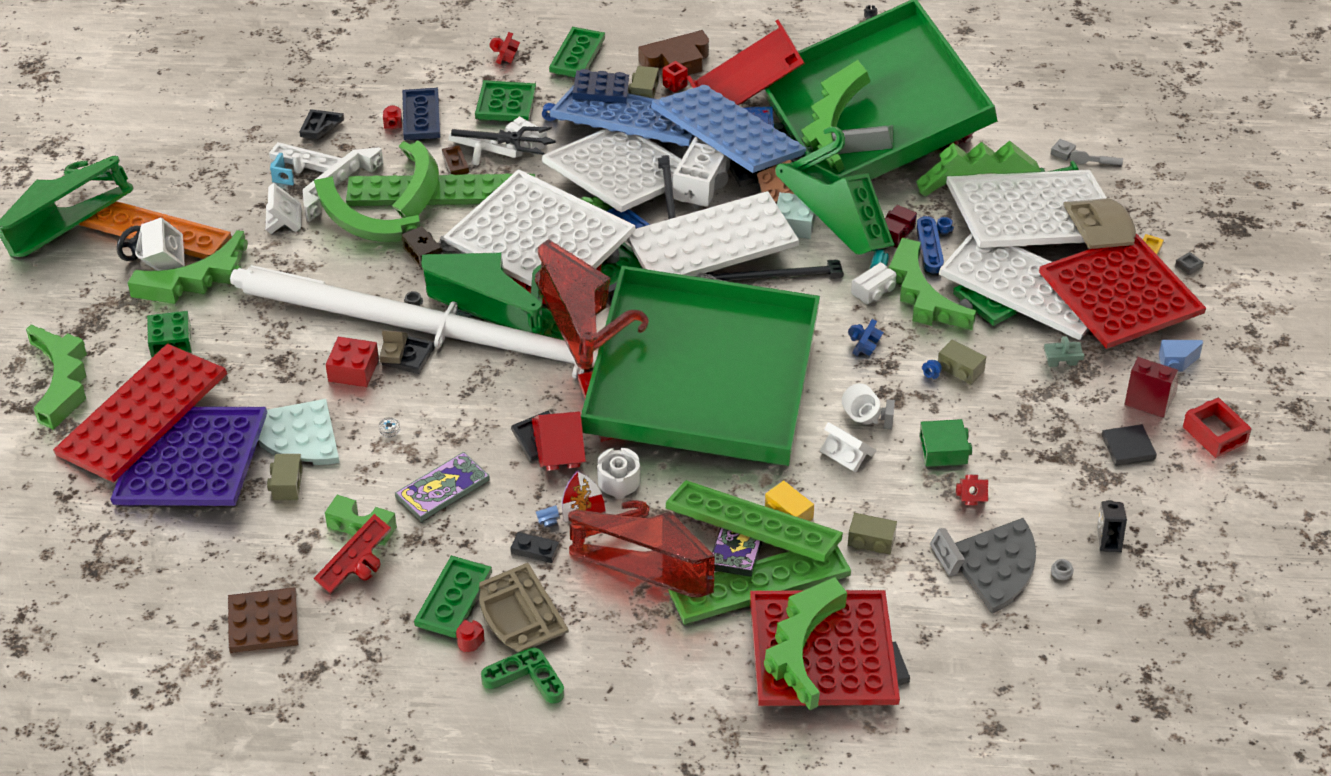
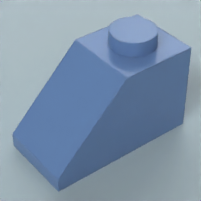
M1162 340L1159 351L1160 363L1177 369L1178 372H1183L1200 358L1203 340Z

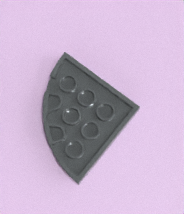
M1024 518L955 543L965 559L960 568L961 572L991 613L1011 604L1014 598L1021 591L1023 592L1029 584L1035 567L1036 546L1033 534Z

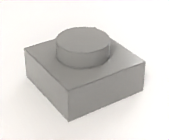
M1059 139L1051 148L1050 154L1068 160L1070 154L1076 150V145Z
M887 399L886 408H881L880 420H885L884 429H892L895 400Z

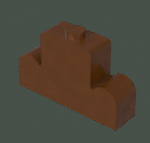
M703 30L638 47V61L642 66L659 68L660 70V68L677 61L688 68V75L702 72L703 59L709 56V38Z

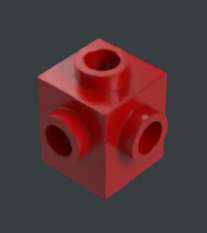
M677 61L662 68L663 86L674 93L688 86V68Z
M965 475V478H960V483H956V496H960V500L965 501V505H978V501H988V479H978V475ZM973 486L974 492L970 493L969 489Z

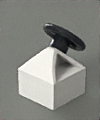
M163 218L141 224V226L129 227L118 239L117 254L124 261H134L139 258L157 271L185 266L183 234ZM137 231L133 238L125 241L128 235ZM122 248H130L132 255H125Z

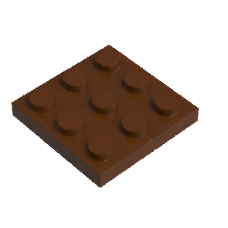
M296 587L228 595L229 652L238 653L299 645Z

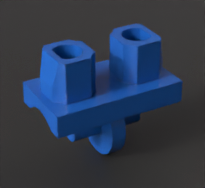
M871 319L865 330L861 324L850 326L848 329L850 339L858 341L852 354L858 356L861 351L869 357L877 346L876 344L884 333L875 327L876 320Z

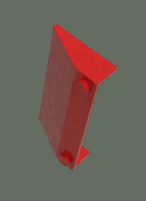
M777 19L775 21L778 25L776 30L699 79L694 80L691 76H688L687 79L693 88L707 85L739 106L805 63L786 29Z

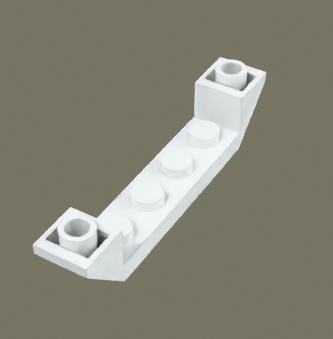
M378 147L352 150L316 179L333 176L336 187L360 167L372 173L383 164L382 149ZM314 181L303 189L304 210L307 222H310L322 212Z

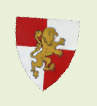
M578 471L569 480L562 499L564 522L606 512L604 499L597 485L588 476Z

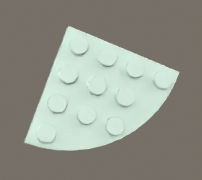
M326 399L267 410L268 413L258 439L260 446L274 456L275 454H301L302 461L313 462V465L340 463Z

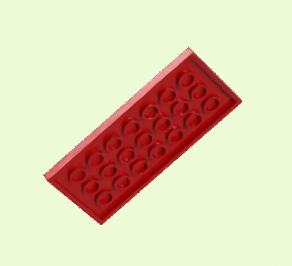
M167 344L62 440L53 451L56 456L114 483L228 374L226 368Z

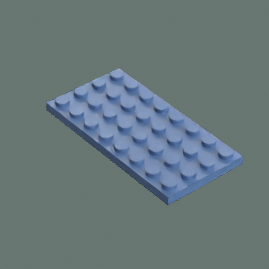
M573 85L550 110V117L560 121H573L575 124H587L594 128L601 127L613 132H625L627 135H639L646 139L653 138L665 143H677L679 146H689L695 138L693 134L651 108L652 101L658 99L629 93L627 94L626 104L572 99Z
M701 85L652 101V109L752 173L805 155L806 147L802 146L798 141L786 136L785 133L773 128L772 125L765 123L759 117L749 113L748 110L736 105L735 102L728 100L707 85Z

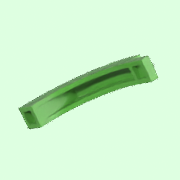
M418 140L414 144L403 141L399 145V148L406 157L415 162V172L410 184L400 198L392 205L401 218L419 215L430 201L438 182V164L427 148Z
M333 176L314 180L318 198L328 216L342 229L357 237L377 242L402 241V234L421 227L419 215L393 220L375 219L362 215L350 208L342 200L335 188Z

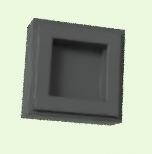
M1191 252L1176 259L1175 263L1176 266L1189 275L1201 269L1204 264L1202 260Z

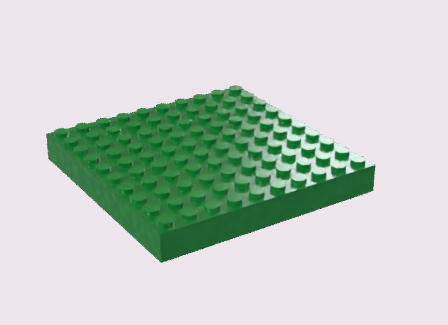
M909 0L798 51L805 64L761 91L791 139L798 141L802 146L806 147L801 139L804 137L801 129L814 122L811 116L813 114L811 106L824 98L821 93L823 90L821 82L859 60L867 70L871 82L851 98L840 115L837 127L841 130L893 125V148L838 154L845 168L839 173L835 167L831 168L826 159L816 164L843 178L869 173L872 180L998 122L995 105L918 0ZM810 146L806 147L805 155H802L803 157L813 153Z
M621 266L581 413L582 432L789 466L818 316L820 296Z

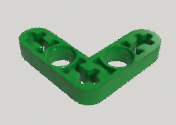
M528 648L486 666L481 671L482 685L488 689L498 688L529 674L547 702L556 704L564 698L563 683L543 652L538 648ZM510 665H516L519 667L516 671L513 672L508 671L506 669ZM541 672H547L549 677L541 679L537 675ZM549 685H552V689L558 693L550 692Z

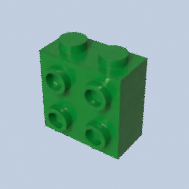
M188 311L147 315L148 347L151 357H154L167 344L189 353L192 352L191 323Z
M963 419L921 421L919 438L926 467L968 464L969 455H972V444L968 443L969 432L967 427L964 428Z

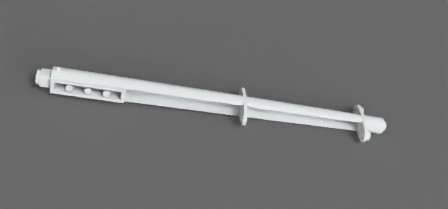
M253 265L247 270L238 268V270L234 269L230 278L231 284L235 285L236 288L243 289L245 294L435 334L434 346L440 348L446 337L573 363L575 364L572 373L574 379H578V374L584 373V366L594 368L599 348H595L597 335H594L592 332H588L583 345L456 315L458 305L457 302L453 301L446 312L327 285L324 281Z

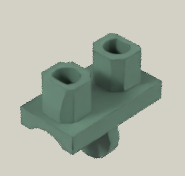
M1063 336L1060 343L1044 344L1049 367H1057L1060 361H1066L1068 365L1075 366L1078 365L1079 360H1084L1085 355L1081 348V342H1069L1067 336Z

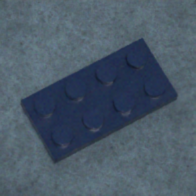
M438 87L402 90L404 140L440 138Z

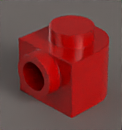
M390 105L383 110L384 129L402 128V113L399 107Z
M464 620L457 628L458 648L463 652H473L485 641L484 629L475 620L472 622Z

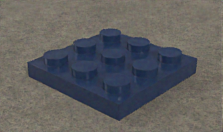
M587 69L576 70L572 99L626 104L629 74L623 72L608 73L607 71L592 72Z

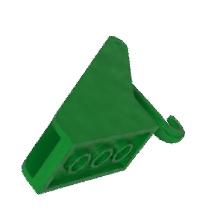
M834 126L824 129V134L835 133L836 140L795 162L781 163L776 166L775 172L777 177L855 254L861 255L894 246L869 173L843 178L816 165L843 149L845 136L841 129Z
M111 156L91 165L87 161L73 162L65 167V176L53 180L36 179L0 218V239L10 257H23L34 252L131 193L134 187L131 183L127 182L128 177L123 167L118 164L120 162L119 157ZM91 180L114 181L118 185L114 189L70 207H57L55 204L56 201Z
M502 252L422 255L421 264L428 297L450 305L452 301L457 302V309L497 325L545 335L542 319L544 276L546 272H553L555 280H560V271L557 266L550 263H543L537 266L532 273L531 293H529L504 273Z

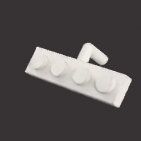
M451 133L449 134L448 141L474 147L473 165H479L482 149L514 158L522 156L523 153L517 151L512 143L498 144V140L451 136Z
M279 142L269 152L270 159L272 160L276 159L279 152L283 153L284 162L294 165V171L297 174L301 173L304 168L325 172L342 159Z

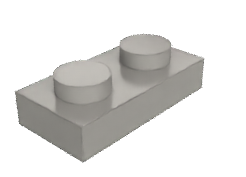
M939 528L930 545L949 576L956 575L965 559L947 529Z

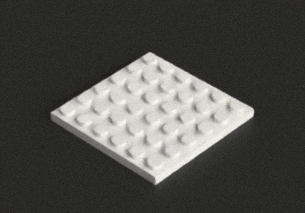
M608 129L601 130L542 156L543 163L620 212L665 193L663 170L658 168V158H661L663 155H669L672 188L673 174L682 159L642 136L627 135L625 132H613Z

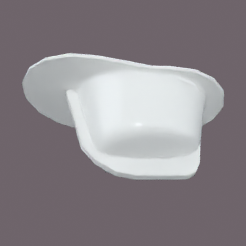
M859 383L848 387L842 396V405L845 411L855 422L863 425L872 423L877 425V419L881 415L879 398L866 384Z

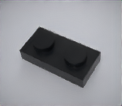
M518 532L510 550L511 554L553 563L560 547L558 541Z

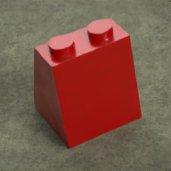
M580 411L538 415L532 418L540 468L546 467L547 471L559 470L561 465H567V469L580 468V464L586 462Z

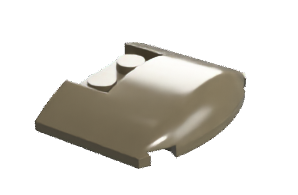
M1104 198L1063 203L1089 249L1134 245V237L1136 236L1135 225L1128 211L1119 202Z
M528 562L480 582L479 603L484 619L492 632L505 645L519 653L528 648H533L569 632L568 627Z

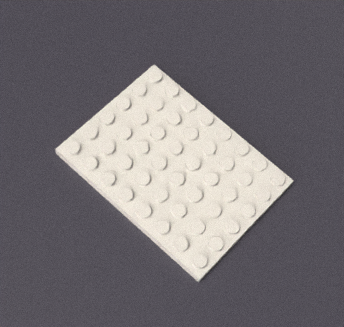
M518 169L443 238L445 243L465 253L502 252L504 273L529 286L532 284L533 270L543 263L557 266L560 271V280H555L553 272H546L543 293L562 302L623 244L636 228L634 224Z
M1090 170L947 176L946 181L979 248L1085 242L1063 203L1106 198Z

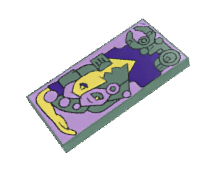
M462 452L395 492V498L422 522L490 481V476L465 452Z

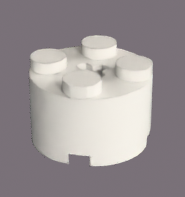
M612 448L604 451L599 456L597 464L598 486L600 489L616 499H623L626 495L633 493L640 485V462L638 455L627 448L615 451Z

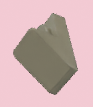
M382 330L383 345L379 355L380 362L400 364L408 333Z

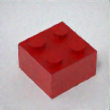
M338 336L325 364L328 382L368 387L379 361L377 342Z

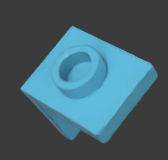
M279 152L276 159L270 165L272 182L294 185L292 169L285 168L283 153ZM281 173L287 174L289 179L281 178Z

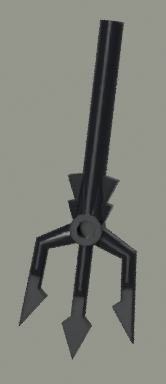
M523 126L517 132H505L500 129L499 133L451 130V136L498 140V144L504 142L506 144H514L517 151L540 155L545 153L537 147L533 149L521 147L520 141L538 142L544 145L556 143L555 140L546 136L544 138L522 136L525 131H538L542 133L550 130L552 127Z

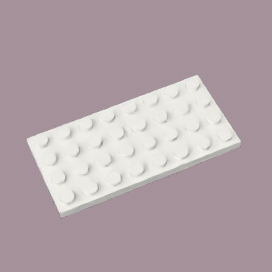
M768 191L637 228L627 239L643 269L687 276L701 275L799 246V239Z
M971 233L940 268L939 275L1073 338L1081 340L1089 330L1039 273L1040 266L1051 263V261L1018 246L979 248Z

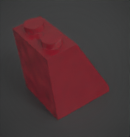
M1138 357L1131 369L1124 405L1164 418L1177 392L1178 370Z

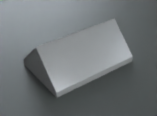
M893 125L842 130L845 136V145L838 154L892 149ZM833 132V133H832V136H833V140L835 141V140H836V135H835V133Z

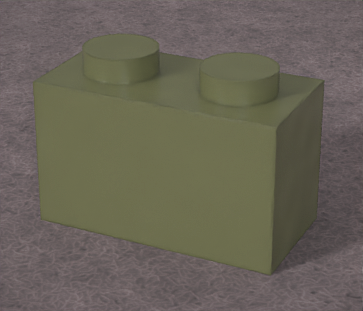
M638 66L636 73L633 72L632 83H629L628 93L654 99L659 83V68Z
M952 339L939 352L938 362L943 371L972 385L985 371L986 356Z
M275 454L274 463H270V475L272 476L267 480V489L271 491L273 500H299L303 473L301 454Z
M854 512L848 533L847 546L891 555L896 536L897 521Z

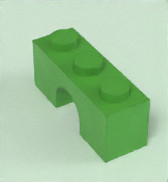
M338 494L325 511L327 527L348 533L351 536H354L373 514H376L391 527V531L380 541L379 544L386 545L397 528L394 512L375 507L369 515L358 516L356 500Z

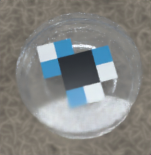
M384 418L379 423V432L384 437H394L400 432V423L396 418Z

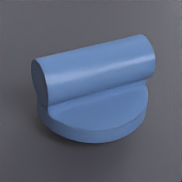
M556 505L536 511L539 524H544L545 527L557 524V520L560 519Z

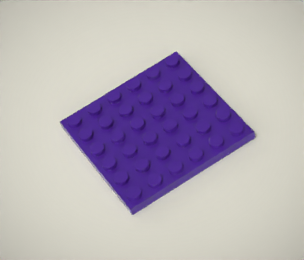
M266 407L191 408L118 478L110 498L112 504L236 506L268 413Z

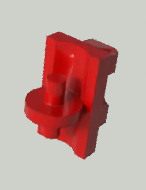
M508 32L505 41L501 38L491 39L490 48L494 52H499L495 63L501 64L502 60L512 63L520 44L519 41L512 39L514 33Z

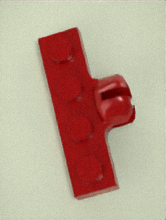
M373 514L313 578L314 581L331 595L350 574H356L363 581L372 577L371 572L376 573L381 565L380 559L372 551L391 531V527L376 514Z

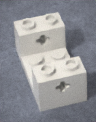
M695 136L673 174L672 189L674 199L708 207L714 197L715 177L721 172L727 173L730 168L731 159Z

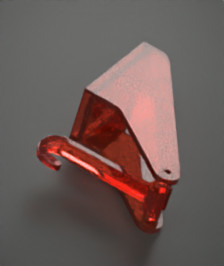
M550 239L538 247L541 270L535 274V282L579 368H591L593 366V352L633 321L638 320L642 322L638 327L639 333L646 330L649 320L645 313L639 310H630L624 312L597 332L596 315L607 306L610 278Z
M639 500L622 503V509H637L617 515L583 510L569 512L568 519L572 522L570 524V540H572V545L569 546V553L572 556L689 597L698 598L714 593L715 555L671 512L646 518L649 515V506L646 502ZM604 533L651 549V551H635L583 543L586 537Z

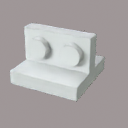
M273 183L268 187L265 230L272 234L285 224L294 232H297L301 229V203Z
M829 422L824 429L830 434L821 447L820 452L854 472H857L866 455L873 457L876 449Z

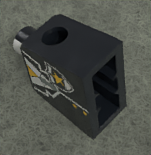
M1107 500L1102 501L1100 504L1097 525L1100 551L1122 552L1127 524V516L1122 502ZM1110 529L1114 531L1113 535H1108Z

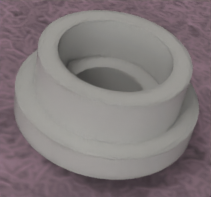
M1066 559L1055 561L1051 567L1052 575L1059 580L1071 578L1074 572L1072 564Z

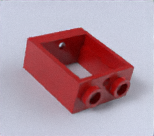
M1219 397L1188 410L1183 423V428L1215 458L1248 443L1252 430ZM1215 415L1230 431L1216 436L1202 420Z

